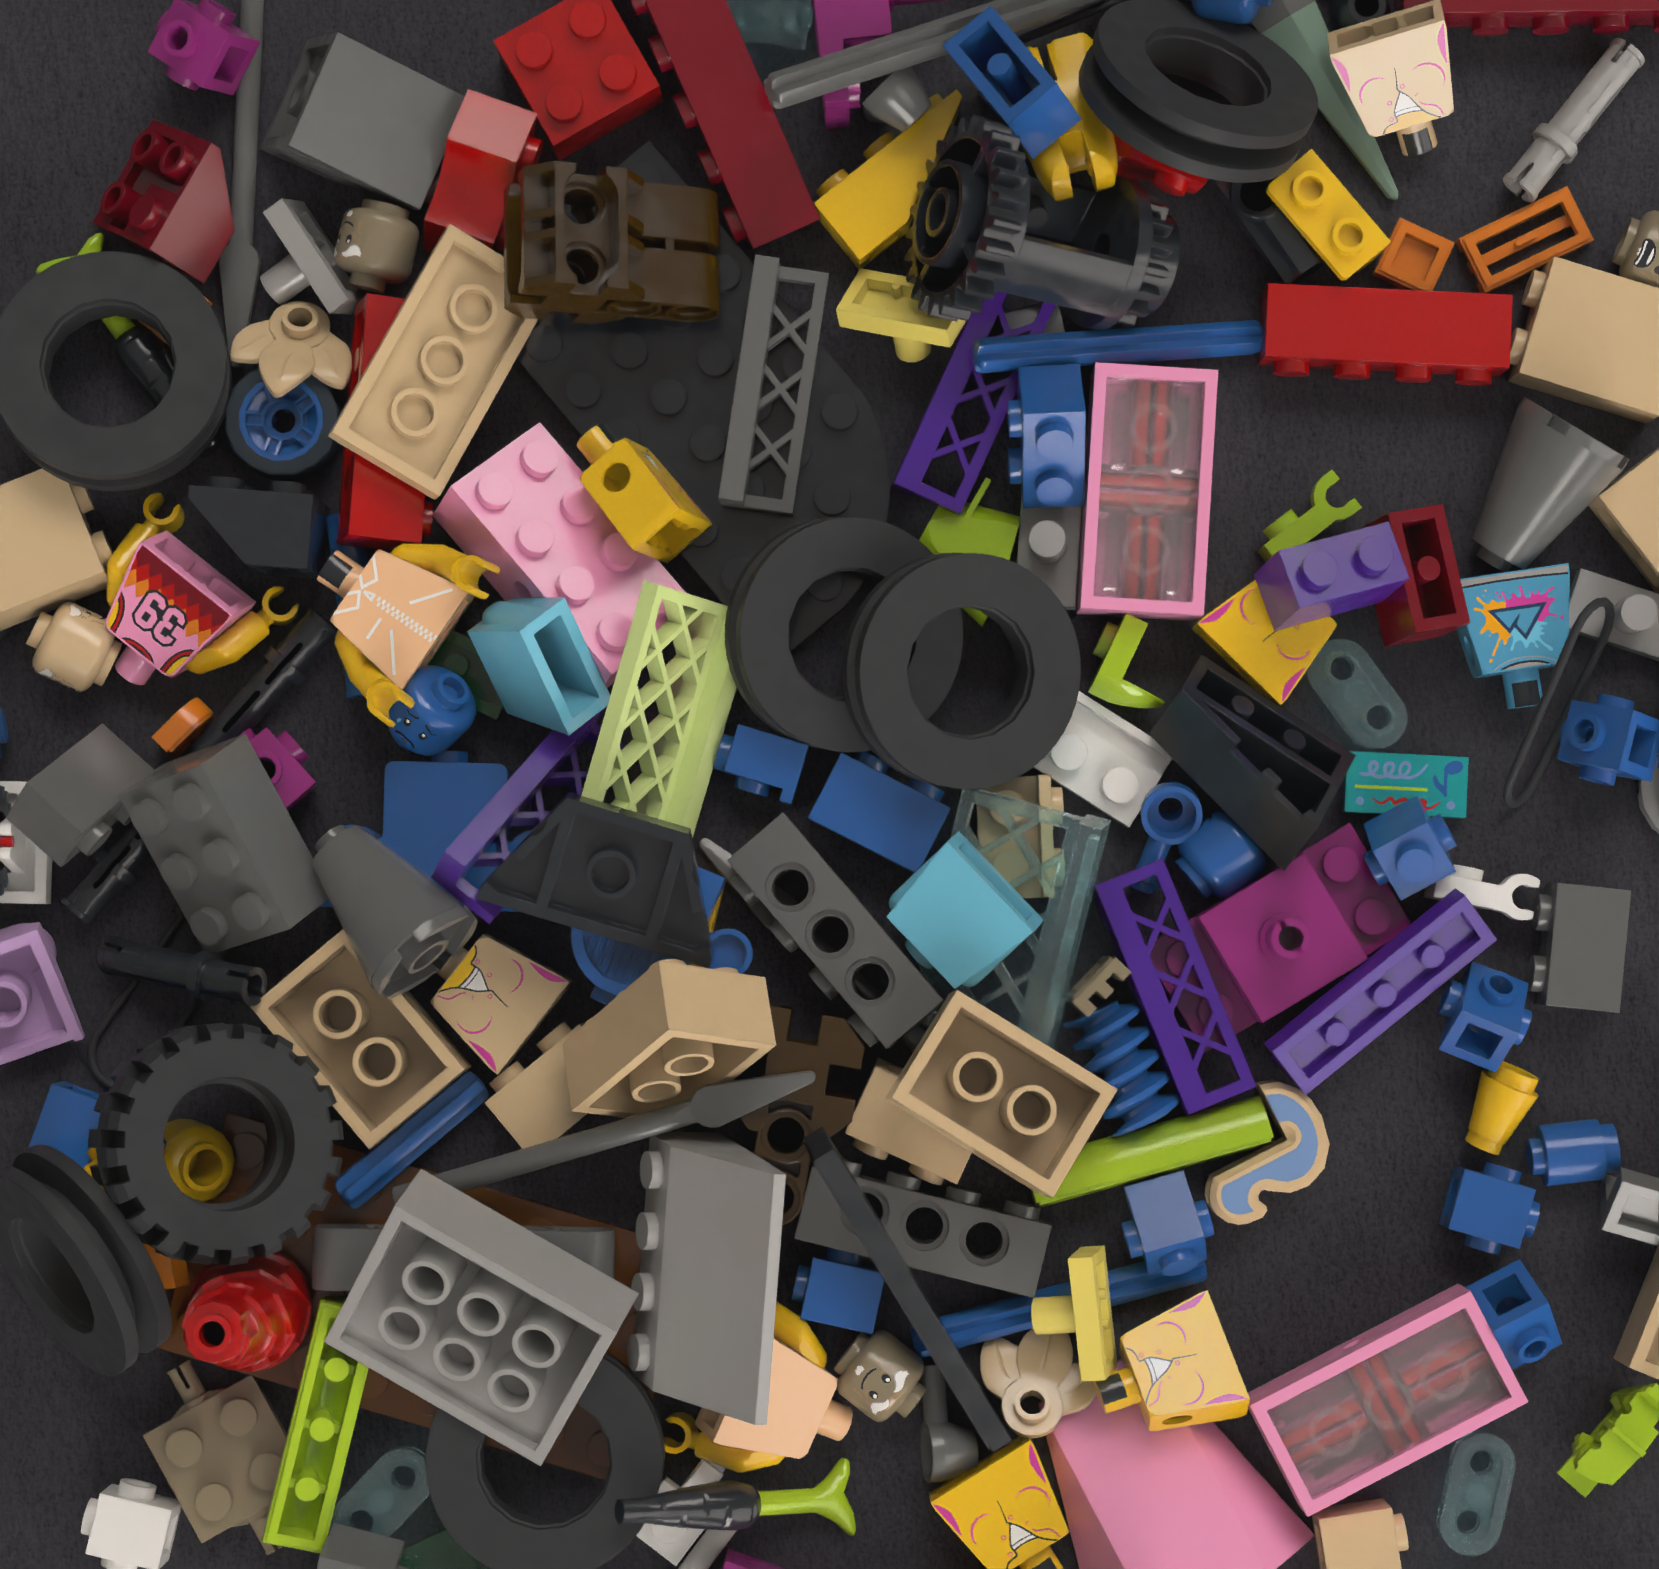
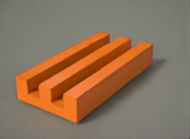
M1568 186L1459 238L1455 243L1460 253H1464L1468 261L1466 265L1470 273H1474L1478 281L1477 287L1480 293L1487 294L1531 273L1533 270L1545 266L1554 256L1558 258L1564 257L1590 244L1594 239ZM1561 205L1565 215L1483 255L1480 254L1476 245ZM1570 226L1572 227L1575 236L1491 276L1487 268L1488 266Z

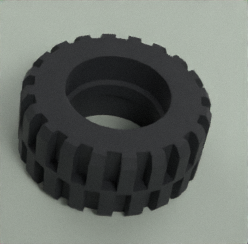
M214 1023L185 1026L168 1031V1035L161 1038L148 1040L136 1048L137 1055L132 1060L121 1062L110 1075L114 1083L109 1092L99 1094L93 1109L101 1114L98 1128L89 1129L88 1148H96L97 1165L90 1166L93 1179L103 1186L113 1203L117 1205L126 1217L125 1220L132 1226L142 1244H148L155 1248L156 1253L172 1259L206 1265L221 1264L229 1266L244 1264L248 1262L249 1258L255 1256L266 1258L282 1250V1241L287 1238L298 1239L311 1227L307 1217L312 1210H324L332 1196L329 1191L324 1189L328 1176H339L343 1158L333 1157V1140L344 1139L342 1120H331L328 1107L337 1103L330 1085L318 1084L314 1076L318 1074L320 1069L309 1056H297L292 1052L294 1045L292 1042L278 1034H264L261 1032V1027L247 1024ZM208 1084H225L242 1090L256 1104L266 1127L267 1152L258 1177L247 1191L234 1200L211 1204L187 1196L176 1186L166 1167L163 1153V1138L165 1127L173 1108L186 1093Z

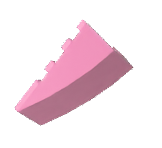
M1121 1359L1117 1361L1118 1367L1114 1371L1124 1368ZM1096 1394V1397L1083 1411L1063 1415L1057 1427L1046 1435L1079 1569H1277L1315 1536L1214 1422L1160 1431H1149L1138 1403L1105 1414ZM1042 1401L1038 1403L1040 1412L1044 1408Z

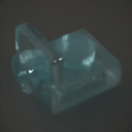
M726 0L745 44L777 45L796 50H804L806 48L807 33L813 21L811 0Z

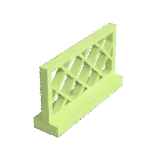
M644 580L581 796L603 802L606 790L612 785L616 799L611 805L691 829L693 838L737 688L730 672L725 648V621L728 606ZM663 599L668 620L656 631L655 622ZM673 640L676 656L665 665L662 650ZM647 665L650 681L638 690L637 684L641 670ZM656 700L659 715L647 725L644 710ZM630 726L633 740L621 750L620 742L624 729ZM639 760L642 773L630 784L627 770Z

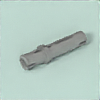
M1614 38L1609 48L1548 124H1539L1532 134L1534 142L1511 171L1503 177L1505 186L1518 197L1522 189H1524L1526 192L1522 195V200L1530 203L1534 202L1539 192L1563 163L1569 164L1578 154V143L1637 69L1641 68L1645 63L1644 56L1634 45L1630 43L1625 52H1623L1622 48L1626 45V40Z

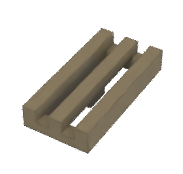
M1102 956L1065 995L1067 997L1065 1000L1079 1014L1089 1017L1097 1008L1088 999L1093 994L1106 999L1114 989L1105 981L1110 976L1115 980L1123 981L1131 971L1116 957Z

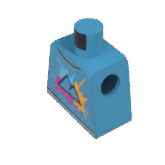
M1569 563L1460 579L1470 623L1456 629L1473 678L1502 675L1507 710L1538 705L1543 695L1539 669L1555 667L1569 635Z

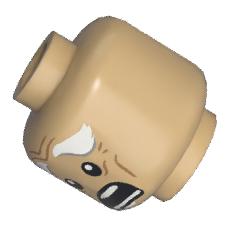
M72 602L61 604L53 616L41 611L26 642L27 645L36 649L32 664L38 674L78 692L87 690L93 683L99 686L103 685L123 643L115 640V635L107 629L106 618Z

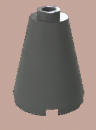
M1524 397L1514 415L1472 536L1473 540L1482 545L1476 556L1502 572H1509L1513 564L1524 570L1623 471L1630 459Z
M338 825L325 833L316 843L315 849L318 853L315 855L312 865L371 987L379 995L383 993L386 998H393L427 980L438 971L432 962L445 949L454 957L474 933L478 921L470 911V908L363 827L357 825L346 828L344 825Z

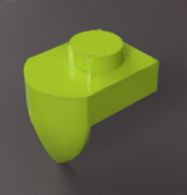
M1127 613L1121 618L1118 626L1110 622L1106 623L1092 655L1101 658L1102 661L1091 682L1088 693L1109 703L1126 707L1159 708L1163 706V700L1123 679L1149 623Z

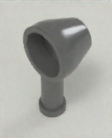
M910 66L893 72L862 103V110L868 121L875 124L885 122L905 132L932 104L920 77Z
M937 1365L924 1366L921 1384L927 1390L922 1396L924 1421L920 1427V1460L926 1482H942L977 1467L978 1442L974 1429L948 1422L945 1378Z

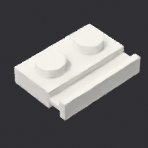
M1079 691L1072 717L1064 733L1052 750L1032 768L1043 775L1050 774L1051 780L1129 828L1141 810L1146 794L1156 786L1173 758L1151 736Z

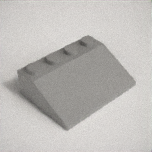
M665 1132L651 1136L649 1139V1151L643 1153L640 1162V1177L642 1185L646 1189L644 1212L639 1213L636 1221V1240L638 1247L641 1249L640 1273L634 1275L631 1289L639 1294L633 1303L635 1310H637L636 1333L629 1336L627 1343L629 1367L633 1374L654 1392L753 1425H767L786 1174L720 1132Z
M420 1169L394 1206L324 1342L541 1466L639 1293Z

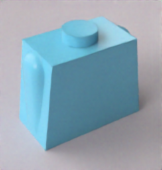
M565 597L511 598L509 601L493 603L484 611L482 621L467 631L507 714L570 735L608 706L610 693Z
M959 831L891 895L889 899L891 912L887 915L891 923L907 938L905 946L912 957L927 969L934 967L954 989L961 984L967 987L978 984L1044 921Z

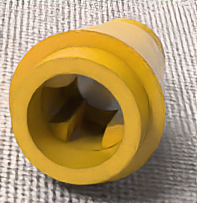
M1502 1061L1496 1072L1482 1070L1468 1127L1469 1131L1465 1140L1483 1151L1499 1155L1503 1145L1506 1144L1539 1095L1534 1090L1539 1078L1505 1061Z

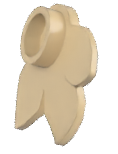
M305 301L285 303L272 313L269 320L246 326L235 336L231 347L230 359L232 361L246 364L259 363L261 378L275 398L282 397L311 374L320 382L342 390L346 387L352 371V355L349 347L330 332L328 315L319 306Z
M1032 1328L1022 1338L1019 1346L1001 1337L987 1340L982 1346L980 1373L983 1384L993 1395L1002 1400L1001 1411L1006 1425L1017 1435L1025 1438H1039L1049 1434L1057 1427L1063 1415L1083 1411L1091 1404L1097 1394L1093 1381L1081 1382L1079 1363H1072L1073 1348L1068 1333L1036 1335ZM1034 1396L1043 1402L1044 1408L1037 1414H1028L1021 1408L1020 1404L1025 1398Z

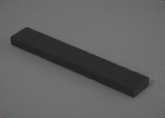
M824 1127L804 1137L806 1140L804 1145L814 1166L988 1450L992 1449L994 1452L1011 1442L1012 1440L999 1414Z

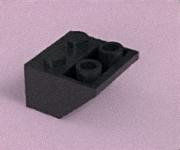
M209 476L207 486L189 485L188 498L244 564L264 576L317 580L321 569L327 562L328 532L325 517L330 515L331 508L315 496L316 492L306 490V484L288 481H269V490L260 491L255 490V487L246 486L243 479Z

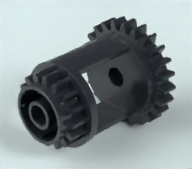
M973 115L971 119L962 117L959 127L951 125L948 128L947 141H937V159L935 161L927 159L926 161L928 174L926 181L917 183L916 187L920 195L917 204L910 207V213L914 216L913 226L906 232V237L912 239V246L907 251L904 261L913 263L906 277V282L914 284L911 299L919 301L918 309L920 311L928 312L927 315L956 322L958 319L967 321L971 312L979 314L982 311L983 301L987 299L992 300L994 294L1000 291L1064 306L1075 324L1084 328L1101 331L1112 327L1114 324L1133 326L1137 316L1145 318L1163 303L1176 276L1180 257V235L1175 220L1168 214V205L1161 204L1160 197L1147 194L1145 188L1136 180L1116 176L1113 187L1096 192L1095 188L1071 182L1073 198L1055 201L1040 183L1036 174L1028 171L1024 161L1026 154L1017 151L1021 138L1012 134L1013 128L1002 124L1000 121ZM1028 232L1065 241L1067 245L1026 236L1025 233Z

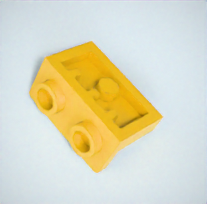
M1310 149L1266 188L1267 195L1340 280H1347L1356 271L1359 273L1377 258L1391 242L1313 149Z

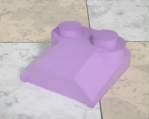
M40 922L21 923L0 930V1065L70 1040L75 1042L82 1040L85 1036L56 961L57 949L51 935L42 928Z

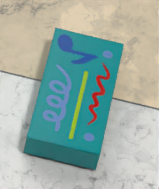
M1350 751L1356 756L1343 779V813L1383 814L1418 795L1430 817L1440 813L1443 818H1466L1469 757Z

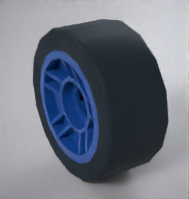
M259 368L248 372L232 389L225 410V433L234 453L256 473L276 481H300L321 472L337 455L341 444L329 438L328 434L343 409L336 393L312 374L282 397L275 398L267 389L261 378ZM279 410L295 416V425L291 431L281 433L275 430L278 417L275 414Z

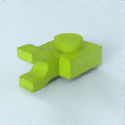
M1330 470L1313 486L1310 495L1312 506L1310 510L1298 518L1294 511L1290 509L1263 530V533L1270 541L1257 552L1265 562L1279 550L1308 543L1333 522H1342L1362 508L1355 498L1341 508H1335L1328 504L1326 491L1340 479L1333 470Z

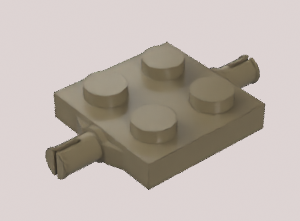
M188 1360L179 1365V1368L177 1366L167 1372L184 1405L181 1406L172 1419L148 1431L143 1437L201 1543L230 1527L243 1526L250 1523L265 1550V1554L269 1555L275 1552L277 1547L274 1544L263 1543L262 1536L287 1433L256 1377L248 1375L227 1388L213 1389L206 1392L191 1365V1361ZM179 1368L181 1369L183 1375L185 1376V1378H186V1380H187L189 1386L187 1385V1383H186L184 1377L182 1376V1374H181Z

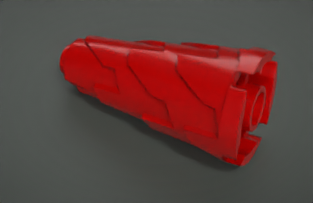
M276 1252L266 1258L255 1256L249 1258L248 1262L244 1264L229 1266L221 1264L206 1265L196 1276L189 1295L185 1316L181 1323L183 1327V1341L187 1350L195 1359L236 1371H261L285 1361L298 1349L306 1338L312 1323L314 1300L310 1297L306 1284L308 1283L307 1278L292 1260L280 1252Z

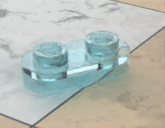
M1334 639L1326 642L1307 669L1311 686L1351 740L1357 745L1367 749H1381L1394 744L1401 738L1407 726L1408 715L1403 701L1359 644L1347 639ZM1335 658H1343L1351 665V674L1347 680H1338L1332 675L1330 666ZM1374 706L1382 708L1387 714V724L1382 729L1371 727L1367 721V713Z
M1488 1431L1470 1432L1455 1443L1451 1451L1437 1512L1436 1523L1441 1538L1452 1550L1465 1556L1484 1554L1493 1548L1499 1540L1515 1473V1457L1511 1448L1500 1437ZM1478 1451H1487L1491 1459L1488 1468L1480 1472L1473 1471L1470 1465L1472 1456ZM1465 1511H1473L1477 1516L1475 1527L1469 1531H1461L1457 1527V1519Z
M406 1445L397 1446L385 1452L335 1505L329 1532L333 1523L356 1528L352 1522V1515L355 1511L364 1510L373 1519L372 1528L366 1531L390 1537L430 1494L426 1477V1454L416 1447ZM399 1466L410 1467L415 1473V1483L411 1486H401L398 1484L394 1477L395 1469Z

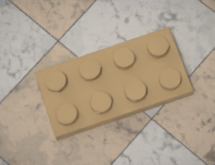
M451 224L445 228L328 434L329 438L434 500L441 495L538 319L521 318L504 309V256Z

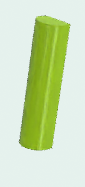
M1257 1095L1141 1127L1119 1136H1109L1087 1142L1054 1197H1043L1031 1190L1035 1206L1038 1205L1041 1208L1268 1145L1274 1136L1262 1099Z
M325 1296L321 1297L263 1531V1543L321 1553L328 1537L369 1367L324 1342L346 1300L343 1297Z

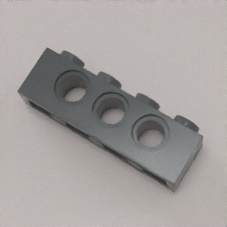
M781 813L727 859L728 863L736 871L728 879L729 882L751 907L760 900L776 918L768 925V928L791 954L801 947L815 964L807 972L808 975L830 1000L840 993L855 1011L847 1021L870 1048L878 1041L886 1049L892 1048L943 1004L944 999L786 814ZM800 872L805 875L809 884L806 898L794 906L783 905L776 894V886L779 879L786 873ZM829 918L843 920L849 932L846 945L834 953L823 952L818 947L815 939L817 927L821 922ZM871 964L879 965L888 975V988L881 997L874 1000H866L856 991L855 977L864 966Z
M843 1158L862 1191L875 1195L882 1203V1213L879 1219L908 1267L1032 1298L1035 1297L1052 1227L1048 1220L1039 1218L1040 1207L1005 1199L1003 1209L979 1204L981 1193L953 1185H946L944 1195L920 1189L922 1179L919 1177L886 1170L885 1178L882 1180L860 1174L862 1163ZM812 1163L794 1239L870 1257ZM921 1207L935 1210L942 1220L939 1232L927 1240L914 1238L906 1229V1221L910 1213ZM980 1222L992 1223L1000 1230V1243L994 1251L988 1254L974 1253L966 1245V1235L969 1229Z

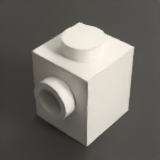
M123 1478L120 1480L119 1485L111 1484L99 1494L98 1499L91 1497L87 1504L81 1526V1534L89 1536L85 1554L102 1558L100 1565L107 1569H137L138 1567L160 1569L170 1557L181 1511L178 1499L155 1494L157 1486L142 1480Z

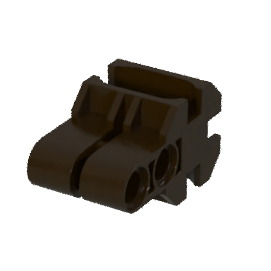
M550 161L523 166L518 172L519 184L509 183L504 189L505 310L521 318L543 320L550 311L573 313L572 322L584 324L622 320L625 317L701 322L715 319L720 315L719 259L712 255L719 250L718 194L716 192L700 187L644 182L643 178L628 168L606 166L598 176L574 174L576 172V163ZM564 204L571 205V214L576 217L579 224L567 217L564 212ZM568 264H572L580 269L583 274V284L577 283V275L572 272Z
M772 1003L770 1004L776 1046L767 1052L768 1057L764 1076L811 1070L816 1074L813 1083L740 1117L748 1130L758 1131L754 1154L786 1174L785 1182L794 1193L792 1201L783 1207L782 1225L791 1222L800 1212L804 1200L811 1158L804 1145V1142H806L805 1138L793 1147H782L773 1141L770 1135V1125L779 1118L790 1117L801 1124L804 1130V1137L821 1127H824L829 1137L850 1124L853 1118L855 1094L826 1089L829 1066L832 1064L861 1069L864 1043L844 1015L823 1012L818 1042L788 1037L793 1007ZM739 1075V1076H737L734 1080L748 1079V1078H755V1077L746 1076V1075Z

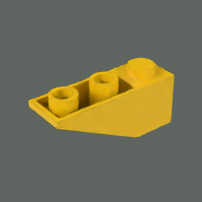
M957 89L945 99H942L938 93L930 97L929 100L932 105L905 132H902L897 137L891 131L885 133L863 153L867 159L865 163L851 174H848L844 169L839 170L817 189L816 193L820 198L814 202V206L820 217V223L858 270L865 267L908 231L914 217L910 213V207L917 204L920 195L916 187L917 183L920 181L925 182L928 177L926 161L927 159L934 161L937 159V141H947L948 128L951 125L954 126L960 112L962 95Z

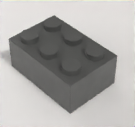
M246 734L164 763L118 795L204 951L217 953L289 930L329 899L312 865V855Z

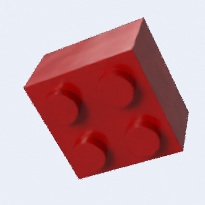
M564 0L493 40L500 59L530 111L537 113V123L559 161L663 103L659 83L611 0Z

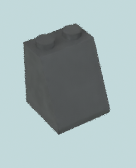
M339 32L307 39L260 149L382 202L393 204L406 210H420L423 203L429 204L432 201L441 172L438 167L445 153L446 139L465 96Z

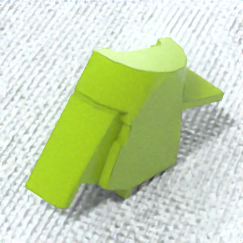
M985 478L972 503L966 502L960 515L938 506L919 541L933 554L977 553L1010 560L1021 518L1017 515L978 505L991 482L990 479ZM961 607L980 626H983L988 617L980 610Z
M1657 1383L1622 1388L1613 1392L1609 1400L1613 1408L1590 1435L1582 1432L1580 1435L1577 1434L1572 1443L1573 1454L1556 1473L1585 1498L1598 1483L1613 1485L1640 1457L1646 1454L1645 1451L1659 1434L1654 1428L1655 1424L1659 1421V1385Z

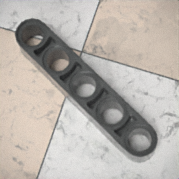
M335 1223L313 1225L312 1289L351 1291L385 1224ZM522 1226L614 1279V1228Z

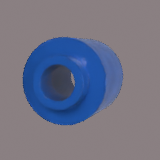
M1597 1119L1537 1125L1535 1138L1526 1139L1525 1150L1529 1172L1531 1175H1540L1544 1186L1604 1180L1606 1173L1619 1172L1620 1170L1619 1141L1616 1129L1612 1123L1599 1124Z

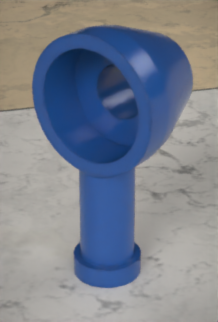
M1164 782L1154 786L1146 794L1141 805V820L1149 836L1136 869L1162 858L1165 862L1171 845L1183 843L1199 830L1203 818L1202 807L1199 798L1188 786L1179 782ZM1166 798H1176L1181 802L1180 807L1171 813H1166L1159 809L1160 803ZM1153 875L1130 886L1144 893L1155 894L1158 883Z

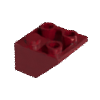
M152 119L148 128L135 139L131 147V157L118 180L111 184L103 194L100 202V211L93 223L159 262H163L177 272L204 284L234 233L221 149L209 141Z

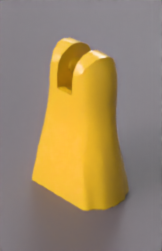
M1077 33L1054 39L1051 43L1046 44L1051 77L1058 84L1081 120L1034 159L1024 149L1037 178L1055 201L1073 198L1070 174L1087 170L1091 176L1094 188L1098 192L1115 185L1118 170L1117 148L1113 132L1090 109L1079 86V70L1087 51L1093 45V39L1085 33ZM1026 47L1043 66L1038 47Z

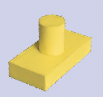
M862 268L858 271L836 308L840 327L893 337L896 355L905 362H917L926 358L931 352V344L951 348L966 321L958 319L956 322L927 315L928 312L920 311L918 309L919 301L911 299L914 284L906 282V276Z
M1105 1245L1080 1247L1068 1258L1072 1295L1034 1297L1031 1306V1318L1036 1335L1076 1333L1081 1382L1103 1381L1118 1367Z

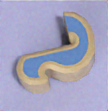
M1274 1079L1255 1082L1281 1138L1208 1174L1204 1194L1206 1203L1212 1212L1228 1223L1237 1225L1248 1224L1262 1218L1267 1212V1207L1259 1201L1258 1196L1261 1191L1287 1193L1297 1191L1309 1186L1325 1168L1330 1143L1322 1115L1313 1101L1300 1089Z

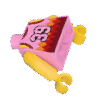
M161 493L151 494L145 499L143 513L146 520L143 524L136 523L107 562V602L111 609L105 620L106 627L127 645L114 665L117 672L124 679L136 685H145L155 669L165 676L173 678L186 670L196 674H203L235 663L269 635L268 627L271 624L282 626L291 623L296 618L299 604H296L285 615L274 614L269 608V603L284 591V587L274 586L264 594L262 609L257 613L250 611L256 603L255 600L171 534L177 531L184 522V511L180 504L173 508L172 514L165 519L155 518L156 511L164 502V497Z

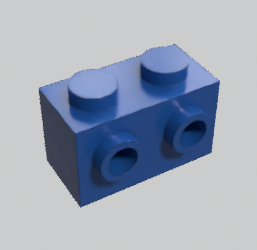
M1080 364L1018 367V400H1008L1009 438L1018 437V447L1008 448L1009 484H1020L1023 509L1084 506L1086 410Z

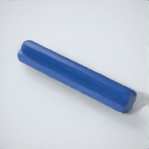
M465 1071L335 1179L333 1186L337 1195L350 1208H359L486 1101L489 1094L484 1083L471 1071Z

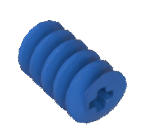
M1118 1000L1098 1007L1089 1017L1079 1015L1063 1023L1064 1029L1083 1028L1085 1034L1072 1045L1074 1052L1093 1051L1095 1054L1083 1068L1092 1074L1103 1073L1105 1077L1103 1080L1118 1089L1113 1097L1115 1101L1102 1115L1104 1119L1122 1118L1124 1124L1112 1137L1128 1133L1162 1118L1180 1102L1176 1093H1157L1170 1079L1167 1071L1147 1070L1160 1057L1159 1051L1156 1048L1138 1049L1137 1047L1150 1034L1147 1026H1128V1023L1141 1011L1138 1004H1119Z

